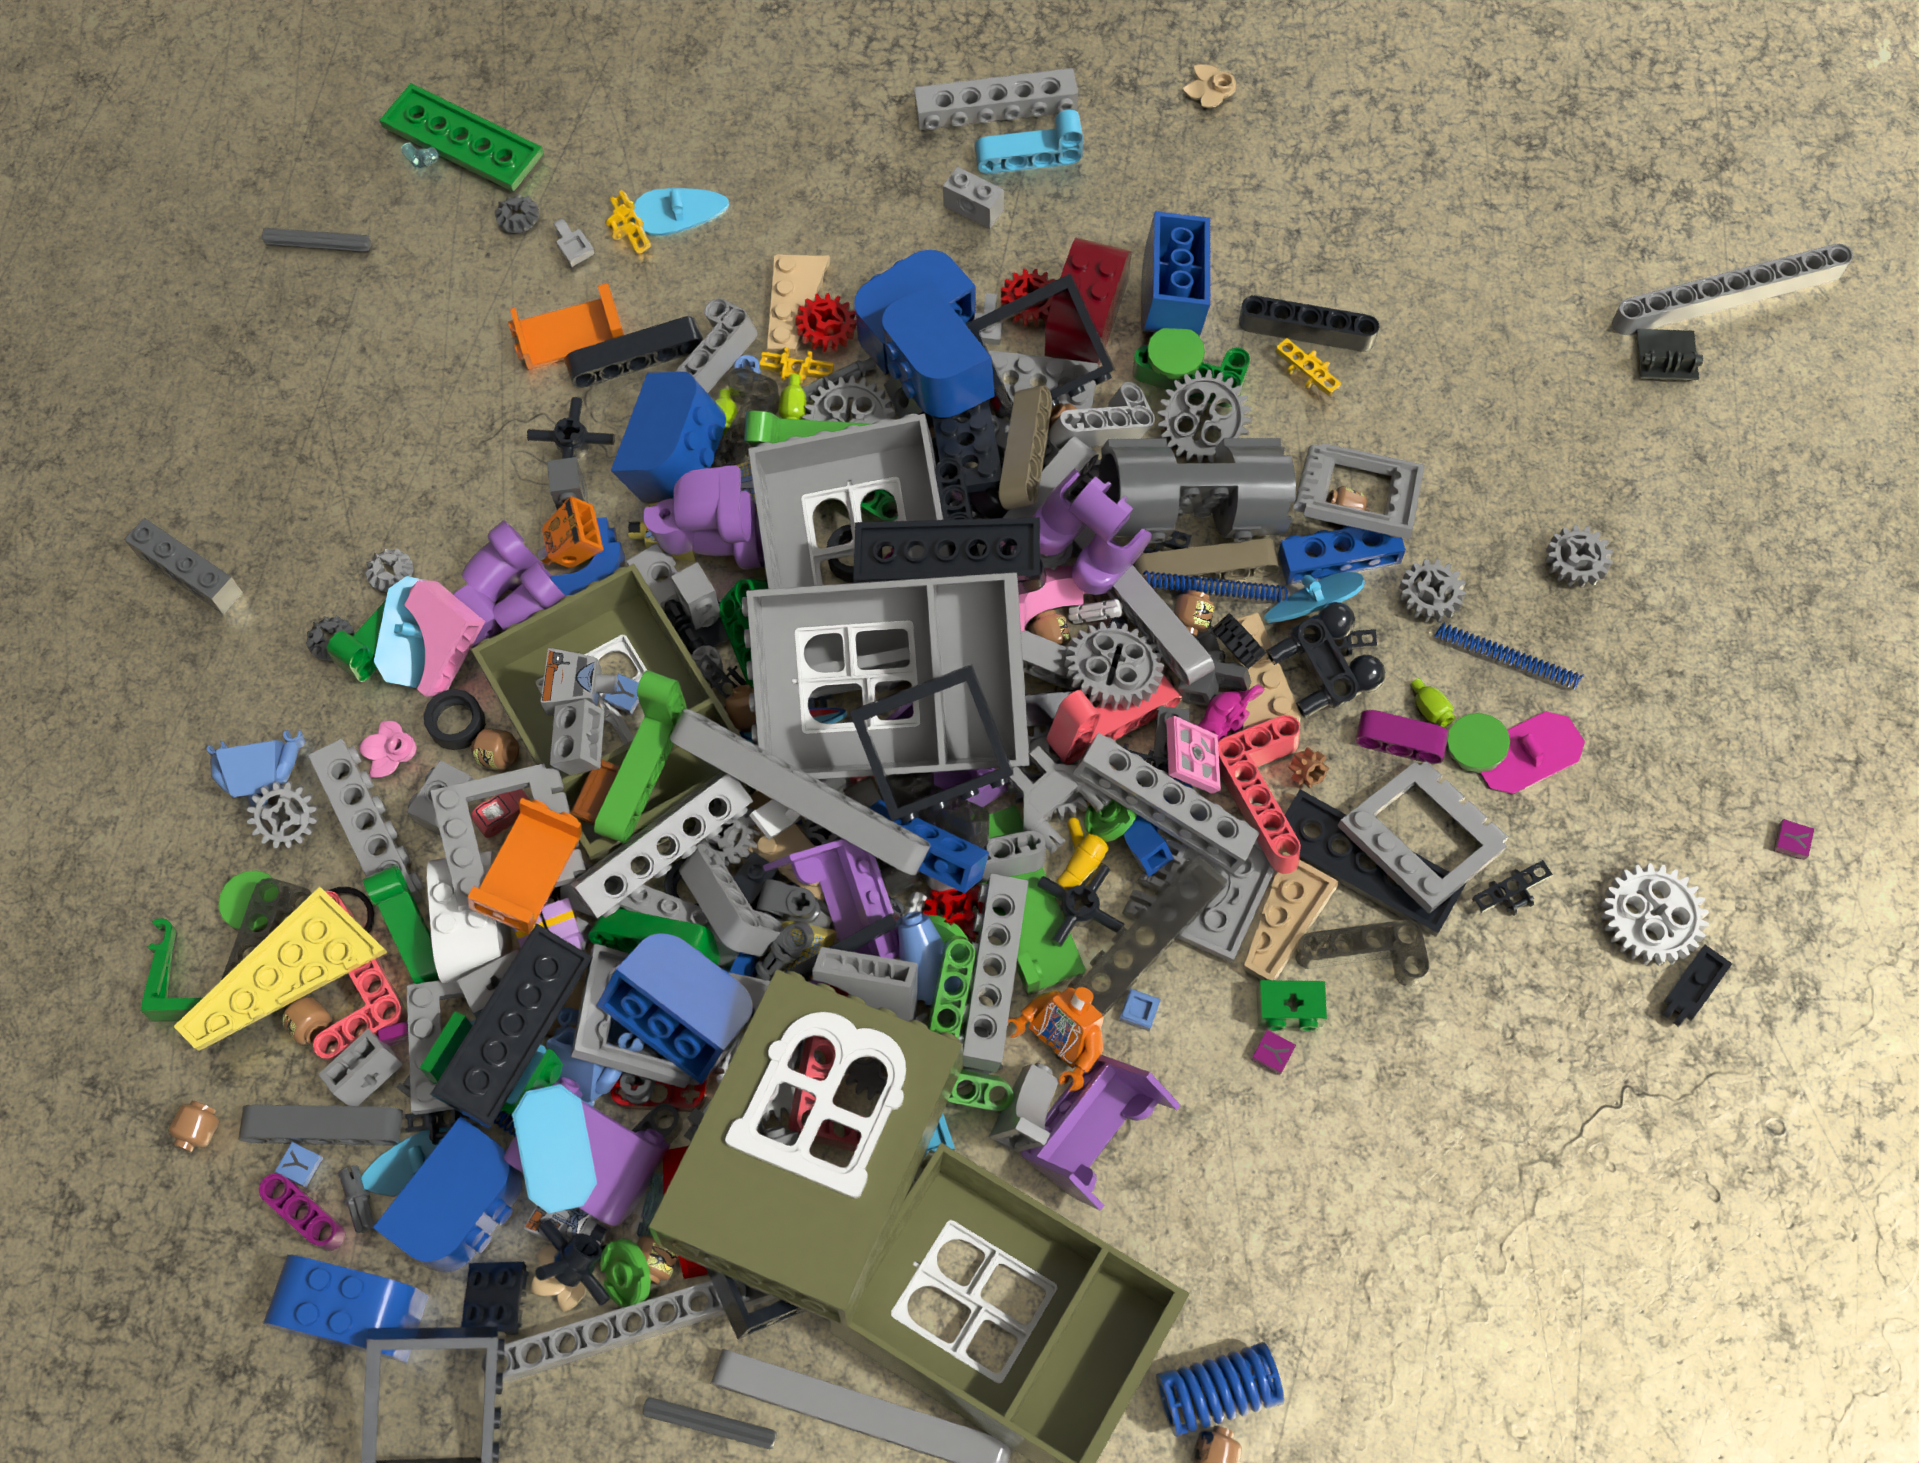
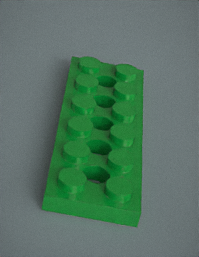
M412 83L407 86L379 120L383 128L512 192L516 190L544 154L541 146ZM424 113L420 118H412L414 114ZM446 124L441 129H434L435 125ZM458 135H468L463 140L455 139ZM480 146H490L484 151L477 150ZM512 156L509 161H499L501 157Z

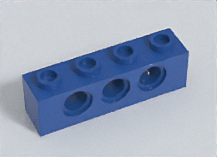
M1346 526L1341 530L1330 532L1328 530H1321L1313 535L1303 537L1293 535L1287 537L1285 540H1281L1278 557L1286 585L1302 582V578L1305 575H1311L1314 579H1322L1336 573L1359 572L1401 564L1406 549L1402 538H1394L1388 534ZM1364 542L1372 543L1374 546H1367ZM1335 548H1343L1346 552L1337 551ZM1306 553H1314L1318 557H1310Z
M878 800L869 807L871 810L891 820L884 801ZM900 818L893 821L930 843L931 846L918 870L919 872L963 893H966L982 879L989 851L919 818L901 823Z

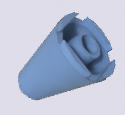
M915 911L902 917L903 925L898 927L899 955L902 961L918 963L917 1000H924L926 1005H931L945 943L929 916L921 915V912ZM957 976L948 977L945 980L944 989L948 992L957 991L959 989L958 986L961 984L960 978Z

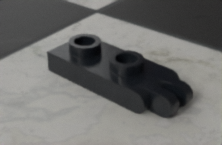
M1704 944L1663 1000L1668 1006L1662 1013V1016L1668 1019L1676 1010L1679 1014L1673 1021V1024L1677 1027L1682 1024L1685 1018L1692 1021L1733 963Z

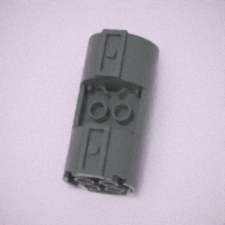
M1166 438L1108 439L1101 448L1102 458L1098 479L1104 484L1107 482L1111 483L1105 495L1117 504L1126 496L1128 498L1126 503L1133 508L1130 519L1113 537H1135L1143 528L1152 534L1149 543H1161L1174 532L1177 517L1194 513V517L1199 518L1210 516L1212 513L1218 532L1224 538H1234L1235 542L1250 541L1254 536L1283 535L1287 532L1292 522V517L1287 516L1291 502L1296 500V479L1292 458L1290 455H1284L1285 447L1281 446V438H1223L1215 448L1216 457L1214 463L1177 464L1173 451L1170 447H1167Z

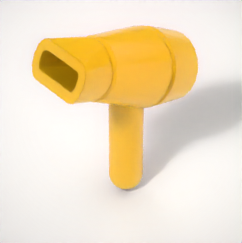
M1070 818L1067 822L1075 851L1066 870L1056 880L1067 890L1074 886L1082 885L1083 881L1101 863L1109 849L1106 842L1097 835L1087 834L1084 838L1077 818Z

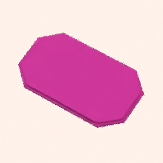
M1545 711L1508 729L1510 745L1507 757L1495 769L1480 772L1490 789L1515 794L1578 763L1585 741L1568 716Z

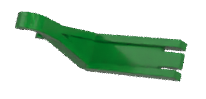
M160 918L152 921V923L159 930L165 929L164 940L160 944L151 943L147 946L154 953L140 1011L151 1022L180 1021L203 998H168L176 929L168 920Z

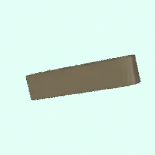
M1046 385L1019 390L1014 396L999 487L1000 502L1005 510L1032 506L1038 500L1052 409V397Z
M1268 538L1141 554L1133 564L1145 580H1147V573L1145 575L1143 573L1146 570L1149 573L1153 571L1154 573L1160 572V574L1164 572L1166 575L1171 573L1172 576L1174 574L1178 576L1181 574L1183 576L1188 575L1189 577L1193 575L1195 578L1199 576L1200 578L1205 577L1208 579L1210 577L1212 580L1217 578V580L1223 579V581L1226 579L1237 581L1267 577L1280 570L1274 541ZM1152 574L1151 577H1150V578H1151V582H1150V586H1151V587H1152L1153 574ZM1157 575L1156 577V587L1154 588V591L1159 590L1157 587L1159 575ZM1163 575V577H1162V587H1161L1160 590H1164V589H1163V584H1164V579H1165L1164 575ZM1170 576L1168 577V587H1167V589H1169V583H1170V579H1171ZM1174 577L1173 589L1175 588L1176 577Z

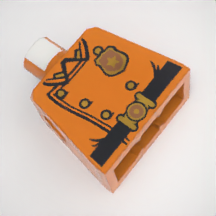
M570 496L543 525L542 532L545 546L538 551V556L546 565L555 562L568 568H574L603 551L604 548L594 506Z

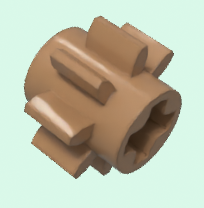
M1306 747L1305 751L1295 753L1291 765L1288 766L1294 772L1291 778L1299 785L1303 783L1308 788H1311L1313 784L1323 782L1329 770V767L1323 763L1327 757L1319 751L1314 752L1309 747Z

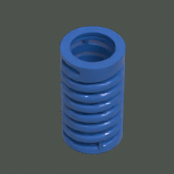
M1261 1342L1252 1345L1251 1348L1244 1347L1240 1354L1237 1351H1231L1227 1357L1225 1355H1218L1215 1360L1210 1358L1204 1359L1202 1365L1194 1362L1189 1368L1186 1366L1179 1367L1177 1372L1175 1370H1168L1156 1374L1162 1406L1175 1437L1188 1433V1430L1193 1432L1197 1429L1190 1393L1199 1422L1204 1428L1211 1425L1210 1414L1216 1424H1220L1224 1420L1223 1411L1229 1420L1236 1418V1409L1241 1416L1248 1415L1249 1406L1253 1412H1259L1262 1404L1254 1378L1257 1380L1260 1396L1265 1408L1269 1409L1284 1404L1281 1379L1266 1343ZM1250 1365L1252 1366V1369L1255 1374H1251ZM1226 1377H1227L1228 1382H1229V1385H1230L1231 1393H1230L1229 1387H1228V1385H1227ZM1214 1383H1215V1385H1216V1387H1217V1391H1218V1394H1219L1220 1402H1219V1399H1218V1396H1217V1393H1216V1390H1215V1387H1214ZM1174 1387L1177 1391L1178 1397H1175ZM1202 1388H1203V1390H1204V1392H1205V1396H1206L1207 1404H1208V1407H1209V1411H1208V1408H1207V1405H1206V1402H1205V1399H1204V1396H1203V1393H1202ZM1179 1406L1182 1407L1184 1419L1186 1422L1183 1424H1181L1180 1417L1177 1410V1407Z

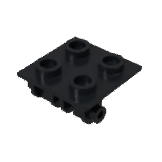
M671 599L665 603L666 609L664 613L691 656L701 646H712L715 648L729 640L720 617L714 624L708 627H700L696 630L689 616L683 611L680 602Z
M524 1261L469 1264L461 1327H497L498 1332L518 1335L519 1328L523 1327L521 1323L523 1311L519 1310V1308L525 1307L526 1304L520 1302L521 1297L527 1296V1292L522 1290H526L527 1276H529V1272L526 1271L527 1265Z

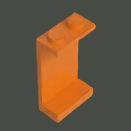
M608 283L598 285L601 299L520 320L516 308L510 309L513 320L508 321L512 337H518L519 343L514 344L519 361L525 360L528 370L564 361L566 355L572 351L623 336V330Z
M521 798L519 802L520 814L480 887L473 886L467 899L469 909L526 934H530L582 836L581 823L573 815L566 812L559 814L550 810L541 801H529Z

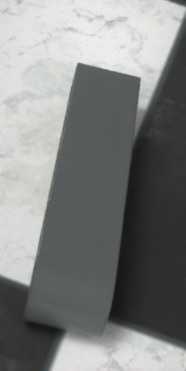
M245 1105L243 1106L238 1139L247 1143L291 1144L293 1142L295 1144L394 1146L400 1143L403 1110L393 1107Z

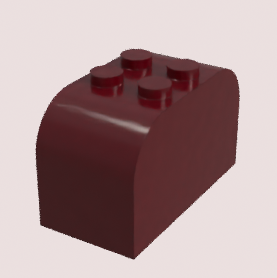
M1076 237L1071 245L1060 278L1070 273L1074 276L1106 347L1129 280L1131 251ZM1067 290L1053 297L1045 330L1044 356L1097 363L1099 368L1101 361L1069 291Z

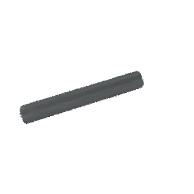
M264 228L262 234L264 243L271 245L368 252L371 247V240L368 235Z
M652 1397L646 1399L643 1407V1415L649 1418L769 1450L773 1449L777 1432L773 1429Z

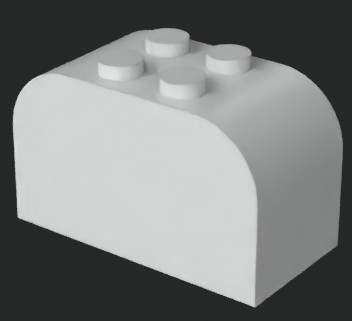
M494 850L479 852L485 876L497 856ZM447 859L430 860L427 865V887L432 950L439 979L442 983L457 981L513 951L511 927L471 909L459 912Z

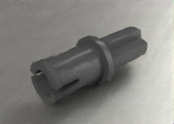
M354 1165L351 1166V1172L346 1167L338 1172V1176L345 1194L343 1203L344 1206L349 1208L355 1232L365 1233L373 1229L375 1224L368 1203L370 1194L365 1192L359 1166Z

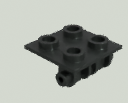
M1637 329L1642 379L1699 380L1698 366L1703 364V355H1698V352H1696L1694 331Z

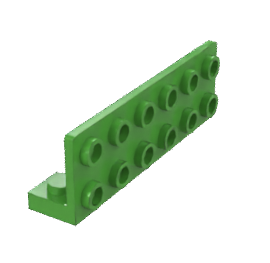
M1016 806L1005 808L973 820L970 811L958 815L960 834L964 840L970 843L1025 832L1023 830V820ZM1043 867L1034 872L1010 876L1028 881L1016 969L1027 996L1081 976L1086 972L1071 933L1062 947H1058L1051 942L1064 917L1056 898L1037 887L1041 877H1046ZM992 908L997 915H1006L1002 908Z

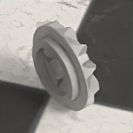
M385 547L384 552L374 553L373 559L367 561L365 575L373 588L378 591L387 592L390 587L404 577H412L413 564L409 556L398 548L396 550H389ZM383 564L393 566L395 576L385 571Z

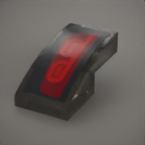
M1000 385L994 389L995 396L988 400L995 415L1001 419L1008 418L1007 416L1012 414L1013 402L1005 387Z

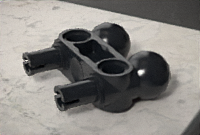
M1342 602L1326 604L1321 608L1318 615L1289 629L1288 638L1266 650L1267 656L1273 665L1298 653L1315 680L1318 690L1296 703L1303 718L1326 706L1335 709L1357 697L1361 692L1370 693L1376 691L1385 680L1386 671L1384 664L1378 658L1372 655H1360L1353 659L1348 666L1334 640L1346 638L1355 627L1354 612L1348 605ZM1305 628H1311L1316 632L1317 638L1315 643H1310L1304 639L1303 631ZM1336 680L1346 685L1347 690L1344 696H1339L1335 693L1334 683Z

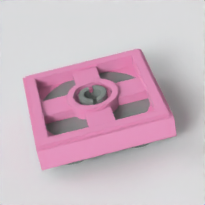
M1176 716L1166 719L1169 776L1212 794L1220 791L1218 735Z

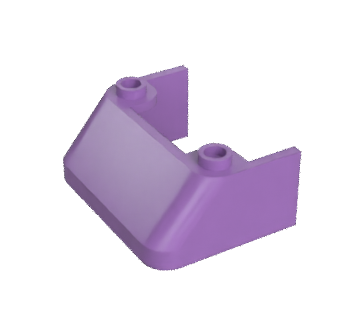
M845 839L797 852L763 865L766 872L791 864L795 877L801 883L810 885L820 882L839 942L881 918L894 913L875 856ZM898 927L854 952L890 959L898 957ZM813 979L807 981L815 985L817 983H825Z
M1100 1055L1088 1073H1083V1087L1077 1091H1069V1088L1073 1085L1072 1081L1047 1113L1045 1130L1050 1135L1046 1144L1021 1151V1155L1030 1165L1072 1198L1100 1211L1105 1205L1092 1193L1097 1176L1089 1167L1127 1118L1134 1121L1148 1118L1153 1113L1157 1104L1174 1110H1178L1181 1106L1151 1072L1104 1055Z

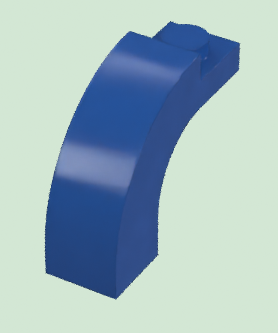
M607 517L596 518L604 550L594 555L592 561L578 572L551 576L553 583L566 596L574 595L586 589L590 583L601 581L612 575L618 568L624 567L625 554L621 542H617L615 527L610 528Z
M1172 777L1174 780L1178 781L1184 786L1193 789L1192 785ZM1137 814L1133 824L1124 833V837L1137 864L1150 877L1174 858L1166 841L1158 834L1159 827Z

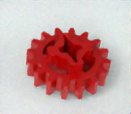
M1026 268L1023 269V273L1020 276L1016 272L1012 273V280L1005 279L1004 287L1001 288V307L1056 281V279L1048 280V272L1038 275V269L1036 268L1032 274H1028ZM1053 298L1013 316V322L1016 323L1021 319L1023 320V326H1027L1029 321H1033V324L1038 326L1039 320L1042 319L1047 323Z
M826 293L825 299H821L818 294H815L813 302L807 298L805 299V305L799 306L795 322L797 335H803L802 342L804 344L812 342V350L821 346L823 353H826L827 347H831L834 352H837L838 344L847 347L848 339L853 340L857 326L855 310L849 311V302L841 304L840 296L832 300L829 293Z
M976 886L973 890L969 889L966 893L954 888L940 892L932 889L930 891V898L932 900H925L924 909L927 911H924L923 915L937 916V909H940L942 917L946 918L944 922L950 925L954 923L959 926L972 944V942H975V935H978V932L973 931L975 921L973 907L976 906L978 912L981 913L983 903L978 902L980 886Z

